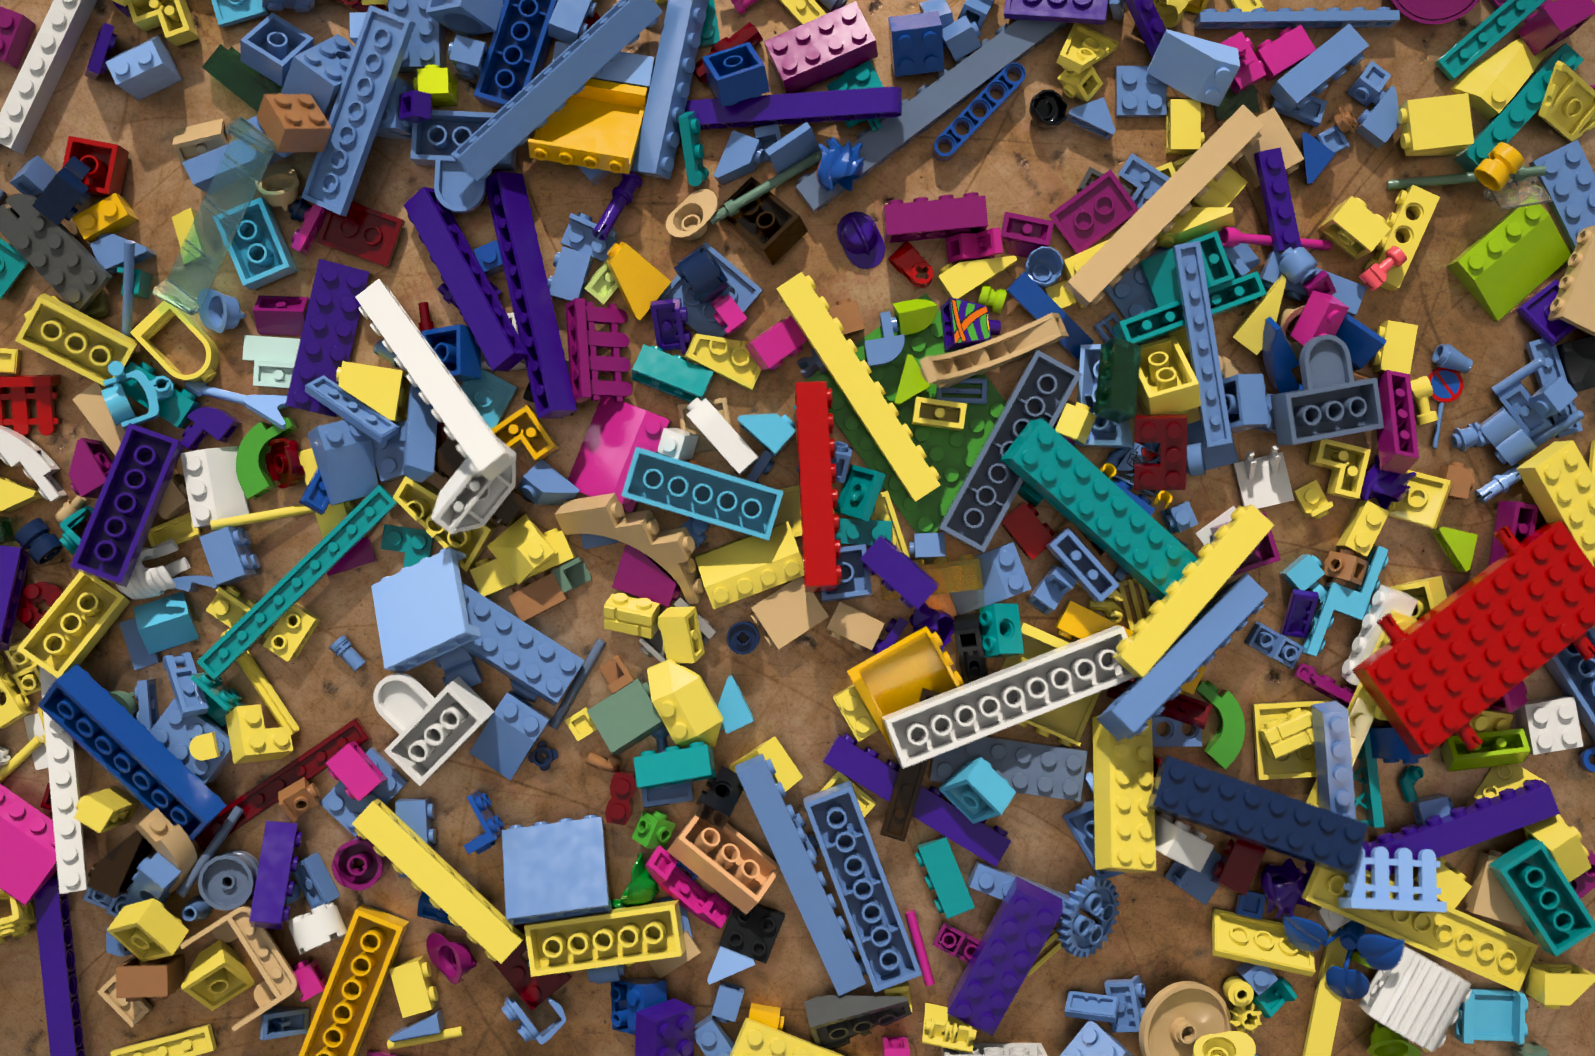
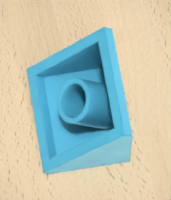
M184 591L133 607L138 632L149 655L200 639Z

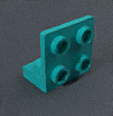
M206 672L196 673L190 677L204 691L209 707L207 714L222 728L227 726L226 714L236 706L246 705L241 701L242 696L232 688L228 689L223 684L224 680L221 677L213 680Z

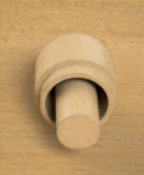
M77 495L73 501L68 500L64 502L56 512L57 522L60 524L67 517L80 510L86 499Z

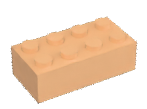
M696 813L667 850L745 914L759 903L781 870L777 862L727 822L723 829H720L696 816Z

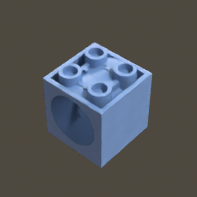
M428 0L425 13L455 34L467 37L496 31L504 0Z

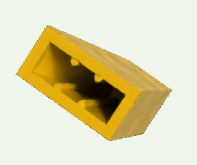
M620 242L619 245L615 243L607 252L609 257L606 259V263L631 315L640 321L651 308V301H656L671 281L627 243Z

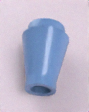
M1440 344L1432 356V361L1436 363L1437 367L1457 370L1463 373H1467L1473 365L1472 359L1467 358L1450 344Z
M202 896L192 897L182 910V917L186 921L204 920L210 915L211 906L204 901Z

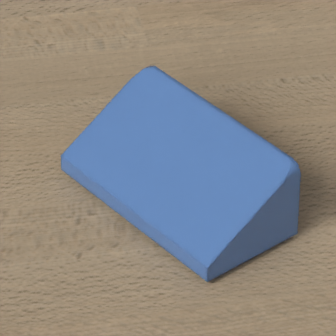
M314 853L298 862L297 871L293 872L311 909L328 904L340 896L319 853Z

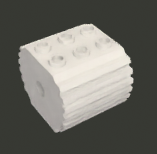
M1404 945L1403 956L1398 965L1388 971L1377 970L1370 983L1368 993L1362 998L1358 1006L1369 1016L1431 1052H1435L1437 1047L1440 1048L1444 1044L1446 1039L1445 1032L1448 1026L1453 1025L1459 1015L1457 1010L1461 1002L1464 1003L1469 998L1471 983Z

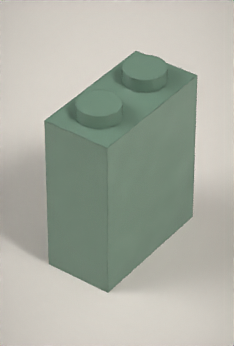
M638 678L587 710L610 752L616 756L665 726L652 703L649 683H643Z

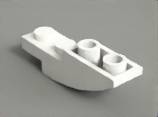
M0 425L1 460L11 467L23 465V472L29 479H34L39 486V493L46 500H50V502L60 501L67 496V493L53 476L60 468L52 458L28 438Z

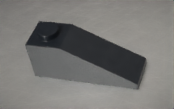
M979 613L954 616V635L964 685L988 676L987 660L982 646L983 639Z

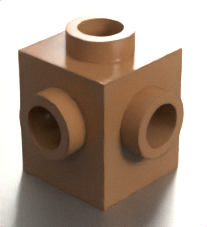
M1341 549L1340 553L1330 551L1324 562V575L1332 578L1331 582L1345 587L1347 583L1361 586L1368 561L1355 556L1356 553L1350 550Z

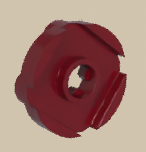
M287 438L271 440L267 446H272L271 453H266V464L271 479L273 481L278 480L281 484L278 487L281 489L296 486L298 481L305 476L304 468L300 464L298 456V443Z
M38 582L27 585L21 594L17 612L18 620L33 630L47 612H40L39 603L46 600V605L50 609L64 589L52 582Z

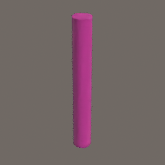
M911 910L906 912L905 916L925 986H931L935 984L915 911Z

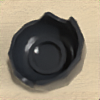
M1042 90L1033 96L1029 111L1034 123L1040 127L1053 128L1066 120L1067 116H1065L1068 105L1063 101L1061 95L1054 90Z

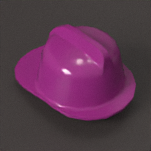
M432 933L428 936L426 942L428 955L436 968L452 984H458L462 976L477 965L476 959L464 942H449L439 933Z

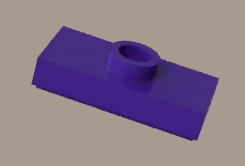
M1292 589L1280 630L1281 635L1307 638L1319 599L1318 592Z

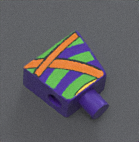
M950 298L940 307L945 352L965 349L990 340L991 335L1000 334V321L989 320L988 308L985 305Z

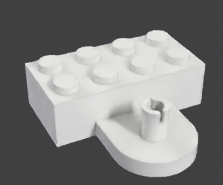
M393 673L377 684L373 695L377 712L400 734L384 751L419 786L427 781L494 713L459 676L434 698L414 677L405 673Z

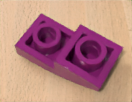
M944 922L932 945L968 963L981 940Z

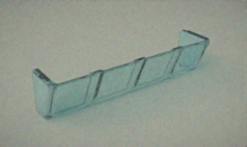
M242 117L227 126L225 132L232 136L231 141L223 154L219 167L202 200L199 211L181 246L168 278L157 285L152 291L154 296L190 315H194L201 309L277 147L274 145V141Z

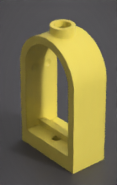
M166 298L130 332L161 366L175 378L187 382L204 381L208 383L217 374L215 371L219 363V352L215 343L173 300ZM175 315L203 343L206 350L204 365L200 370L190 375L182 374L150 340Z

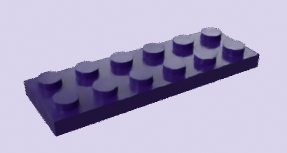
M318 259L285 406L336 417L337 414L305 392V385L323 375L339 385V382L336 380L338 367L342 366V361L349 362L360 315L358 308L361 305L355 297L366 289L369 276L368 271Z

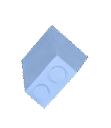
M161 34L129 48L106 61L116 85L138 101L183 80Z

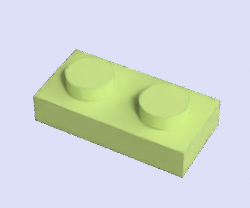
M606 260L583 287L603 305L618 288Z

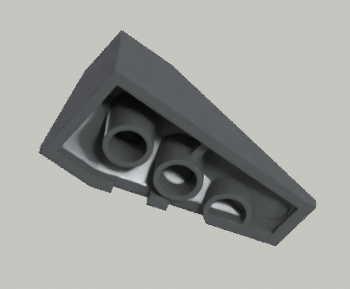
M826 995L816 996L811 1000L804 1001L809 1027L815 1044L829 1050L849 1044L850 1038L860 1033L863 1037L870 1034V1029L877 1025L887 1026L912 1014L906 996Z

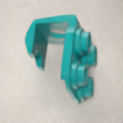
M91 506L83 507L60 523L63 537L59 541L72 555L76 553L81 541L73 531L91 516L94 509Z

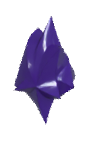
M924 602L918 610L914 609V614L909 618L913 626V633L927 626L932 634L936 632L943 643L940 649L944 653L943 647L952 641L950 636L954 633V620L948 613L943 610L929 608Z

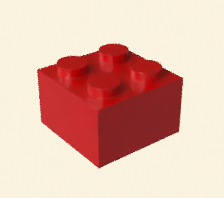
M68 136L62 168L72 156H76L91 168L90 172L81 181L89 187L87 192L91 195L105 198L114 193L121 195L129 151L116 144Z

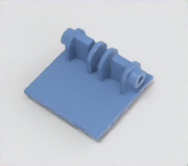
M1212 849L1201 872L1178 861H1174L1164 877L1206 905L1219 887L1218 884L1211 881L1213 877L1211 872L1214 864L1217 861L1220 862L1222 856Z

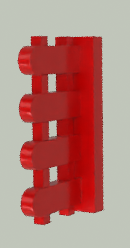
M60 374L0 376V425L5 427L13 425L14 431L23 436L30 434L32 430L31 425H38L39 432L42 435L54 434L56 424H61L60 417H55L54 399L59 398L58 392H53V386L61 384ZM3 387H10V393H4ZM28 387H35V392L28 393ZM29 399H36L38 418H31ZM4 400H11L12 419H6Z

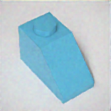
M734 675L728 676L717 706L724 718L721 730L724 729L726 734L754 721V717Z

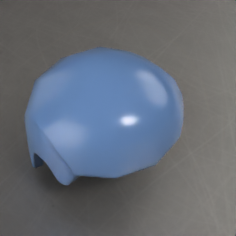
M1044 246L1033 250L1027 258L1025 273L1039 287H1049L1055 284L1061 277L1064 267V261L1060 252L1052 247Z

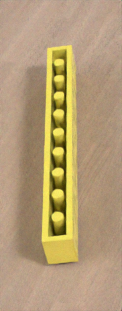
M802 272L776 288L777 294L912 501L916 502L940 486L938 482L941 478L934 466L929 468L924 460L927 457L926 453L920 445L915 446L910 439L913 436L911 430L906 423L901 425L897 419V416L900 415L892 402L889 404L883 397L886 394L885 390L878 381L874 383L869 376L872 373L870 367L865 360L860 362L855 354L858 352L857 347L851 339L846 340L841 333L844 331L842 324L837 317L832 319L828 313V310L831 308L823 296L819 298L815 293L814 289L817 287L809 275L805 277Z

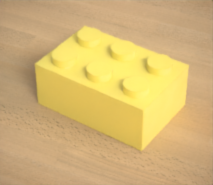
M1175 336L1126 349L1129 373L1149 415H1170L1201 406L1199 382Z

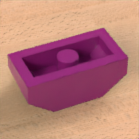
M1005 212L1001 227V238L1006 246L1007 254L1028 258L1033 250L1041 246L1049 247L1054 221Z

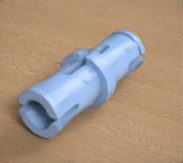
M1515 464L1514 467L1501 475H1495L1492 477L1491 482L1477 489L1475 495H1480L1478 500L1482 504H1486L1487 501L1498 494L1509 491L1510 486L1522 479L1516 469L1520 464Z

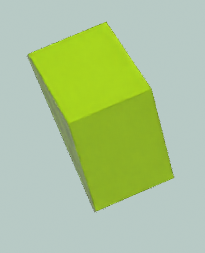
M910 354L906 356L894 401L895 406L902 405L930 388V384L921 374L919 365L913 355Z
M1437 527L1436 530L1431 529V532L1457 572L1469 571L1478 535L1447 527Z

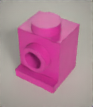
M721 295L711 303L716 312L713 314V317L721 327L727 326L724 330L728 337L748 322V318L730 295H727L725 298Z
M304 959L293 966L294 973L298 979L296 989L298 991L301 990L303 994L299 998L301 1002L324 991L328 980L317 959L310 962Z

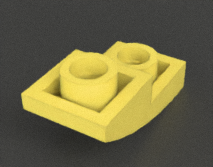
M22 640L11 644L9 651H4L15 670L12 676L20 691L27 696L41 691L39 665L16 650L24 641Z

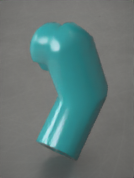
M1411 765L1407 767L1399 779L1406 803L1418 800L1414 785L1418 779L1424 776V771L1420 766Z

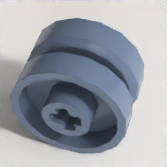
M238 849L226 851L214 857L200 871L198 879L200 895L214 909L228 911L242 906L253 899L259 861L249 852Z

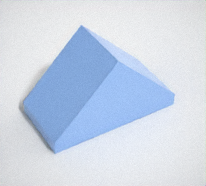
M719 946L709 971L707 982L710 985L752 967L756 964V960Z

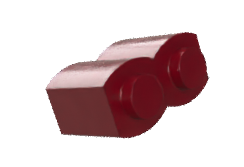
M619 769L612 777L610 783L611 799L607 804L605 813L607 823L626 825L630 819L634 808L632 796L637 789L635 772Z

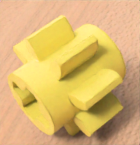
M1253 1003L1244 1007L1235 1006L1233 1010H1229L1232 1017L1229 1023L1237 1026V1031L1245 1033L1247 1029L1249 1032L1254 1033V1029L1262 1024L1259 1017L1262 1012L1256 1008L1254 1009L1255 1004Z

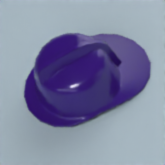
M855 211L847 213L842 217L837 226V235L848 259L858 268L869 269L878 265L884 257L885 245L875 222L869 215L863 212Z

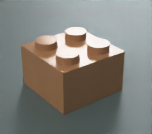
M264 94L256 119L277 153L324 152L332 127L311 94Z
M184 954L171 955L142 962L136 956H133L116 967V998H126L128 1002L142 1000V997H151L152 1001L166 1000L169 995L176 993V990L181 988L185 979Z

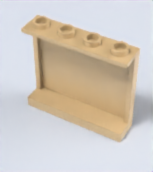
M1594 225L1583 228L1578 234L1575 250L1568 259V268L1559 282V291L1550 305V314L1548 316L1550 321L1561 319L1595 336Z

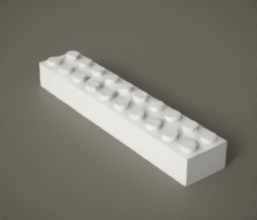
M1118 625L883 716L882 720L899 765L904 769L1135 678L1113 658L1117 652V645L1124 638L1128 639L1124 627Z

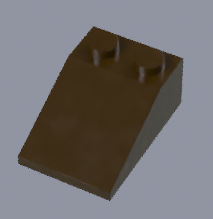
M751 176L727 201L731 199L734 201L761 184ZM770 191L740 208L739 213L734 216L724 218L771 265H774L808 232L800 215Z
M136 830L91 867L88 874L90 880L87 886L113 898L127 893V888L133 882L131 879L138 872V865L149 856L153 846Z

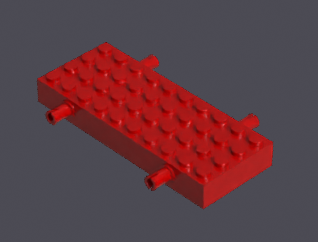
M1561 521L1544 524L1520 543L1508 525L1500 528L1493 535L1505 549V555L1404 631H1402L1391 613L1383 616L1382 620L1379 619L1376 622L1390 641L1352 669V671L1412 755H1427L1455 732L1468 751L1477 748V743L1481 745L1483 741L1469 724L1473 718L1572 643L1584 661L1594 657L1595 647L1586 633L1595 625V568Z

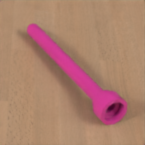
M1223 227L1219 235L1223 247L1233 248L1240 243L1273 246L1270 235L1241 233L1235 227ZM1300 238L1301 247L1305 249L1330 250L1332 248V243L1329 240Z

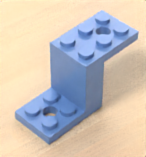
M337 34L294 56L281 94H311L328 121L355 46L350 44L346 38ZM257 115L246 120L243 129L276 152L257 121ZM295 152L278 153V154H279L280 156H282L283 158H286V157L290 156L291 154H293V153H295Z

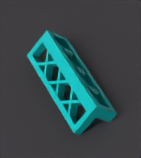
M1368 731L1357 756L1360 766L1353 773V781L1356 779L1360 782L1363 789L1357 798L1355 797V808L1359 804L1365 809L1366 820L1359 821L1367 823L1368 826L1373 828L1384 827L1377 758H1372L1370 731Z

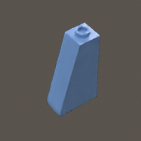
M250 135L182 163L193 185L208 195H212L283 157L256 137Z

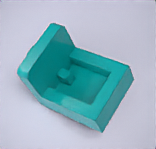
M1278 977V980L1261 995L1255 992L1252 1001L1265 1018H1271L1285 1002L1295 1001L1297 995L1293 991L1292 985L1285 978Z

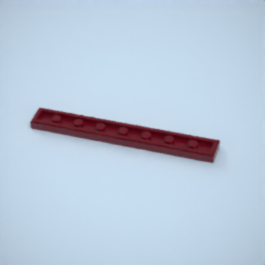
M355 718L227 805L195 839L203 852L236 805L242 808L244 812L227 836L279 801V791L303 777L309 781L327 769L328 765L326 762L348 743L355 741L361 746L370 740L371 737L360 720Z

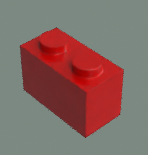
M1021 502L1003 517L1000 524L1029 560H1033L1046 549L1045 546L1054 539L1052 536L1055 533L1046 522L1042 524L1037 518L1039 513L1031 503L1026 505L1025 502Z

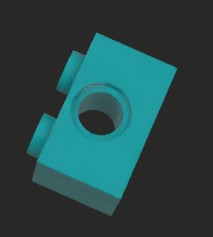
M991 604L979 608V621L981 623L982 646L985 658L1012 657L1024 654L1018 604Z

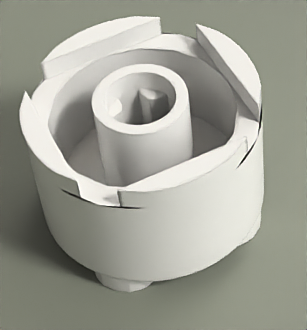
M333 902L312 909L313 915L309 912L288 921L290 925L288 928L300 955L309 952L313 948H318L332 942L347 933L338 907Z

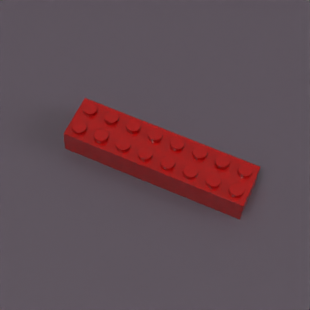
M826 381L796 382L795 384L805 592L835 591L837 584H841L842 581L841 566H836V559H839L840 540H835L834 535L838 534L839 518L838 515H833V509L837 508L838 498L837 489H832V484H835L836 464H831V459H834L835 442L834 439H829V434H833L834 428L833 413L828 414V409H831L832 389H827Z

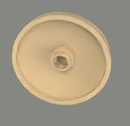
M1180 981L1163 988L1149 1002L1141 1018L1139 1046L1142 1056H1194V1044L1200 1037L1232 1031V1024L1229 1023L1231 1015L1227 1004L1216 991L1198 982Z

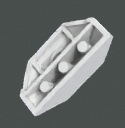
M500 439L499 441L514 460L511 466L489 481L483 475L478 477L469 466L472 461L468 457L439 492L431 519L453 535L458 532L484 527L514 489L516 484L515 460L517 453Z

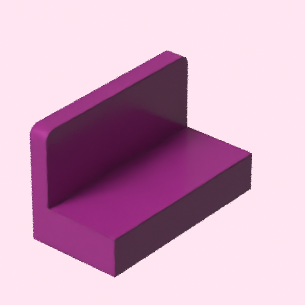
M259 295L253 308L258 334L301 336L309 298Z

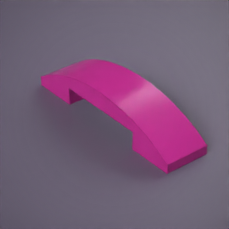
M660 845L657 846L645 865L652 878L673 900H679V905L709 925L721 929L733 908L716 893L709 895L676 866L678 861Z

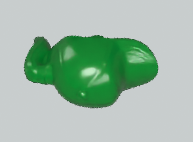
M642 853L637 855V860L631 872L632 881L627 885L621 899L611 900L612 909L646 904L659 893L658 884L644 865Z

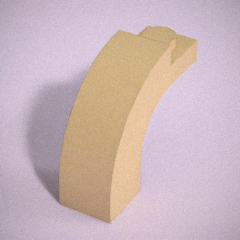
M155 808L135 828L159 854L181 871L176 883L168 890L171 894L181 886L198 861L195 848L183 828L179 824L173 826L158 808Z

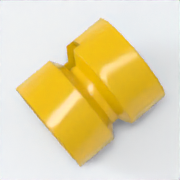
M1500 142L1488 154L1489 159H1484L1475 168L1474 175L1482 185L1498 192L1508 183L1510 174H1516L1524 165L1525 160L1514 147Z

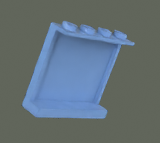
M587 815L579 820L563 818L557 823L536 822L534 826L513 825L509 829L502 830L506 920L511 926L612 912V903L608 890L604 828L606 826L602 816Z

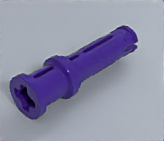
M632 171L629 174L622 173L620 184L612 190V200L592 230V234L596 238L599 232L603 230L599 240L605 241L608 238L625 205L632 203L635 190L643 184L641 177Z

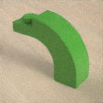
M283 417L286 429H280L272 423V427H270L268 423L259 422L243 438L237 452L236 473L239 484L247 499L256 500L276 488L266 468V453H268L271 447L267 446L271 440L283 438L297 430L299 426L295 419L288 417L285 419Z
M1208 680L1205 683L1200 681L1195 691L1209 704H1212L1218 720L1215 735L1202 751L1219 767L1226 770L1239 754L1244 742L1245 720L1239 703L1229 691L1222 689L1219 694H1216L1219 690Z

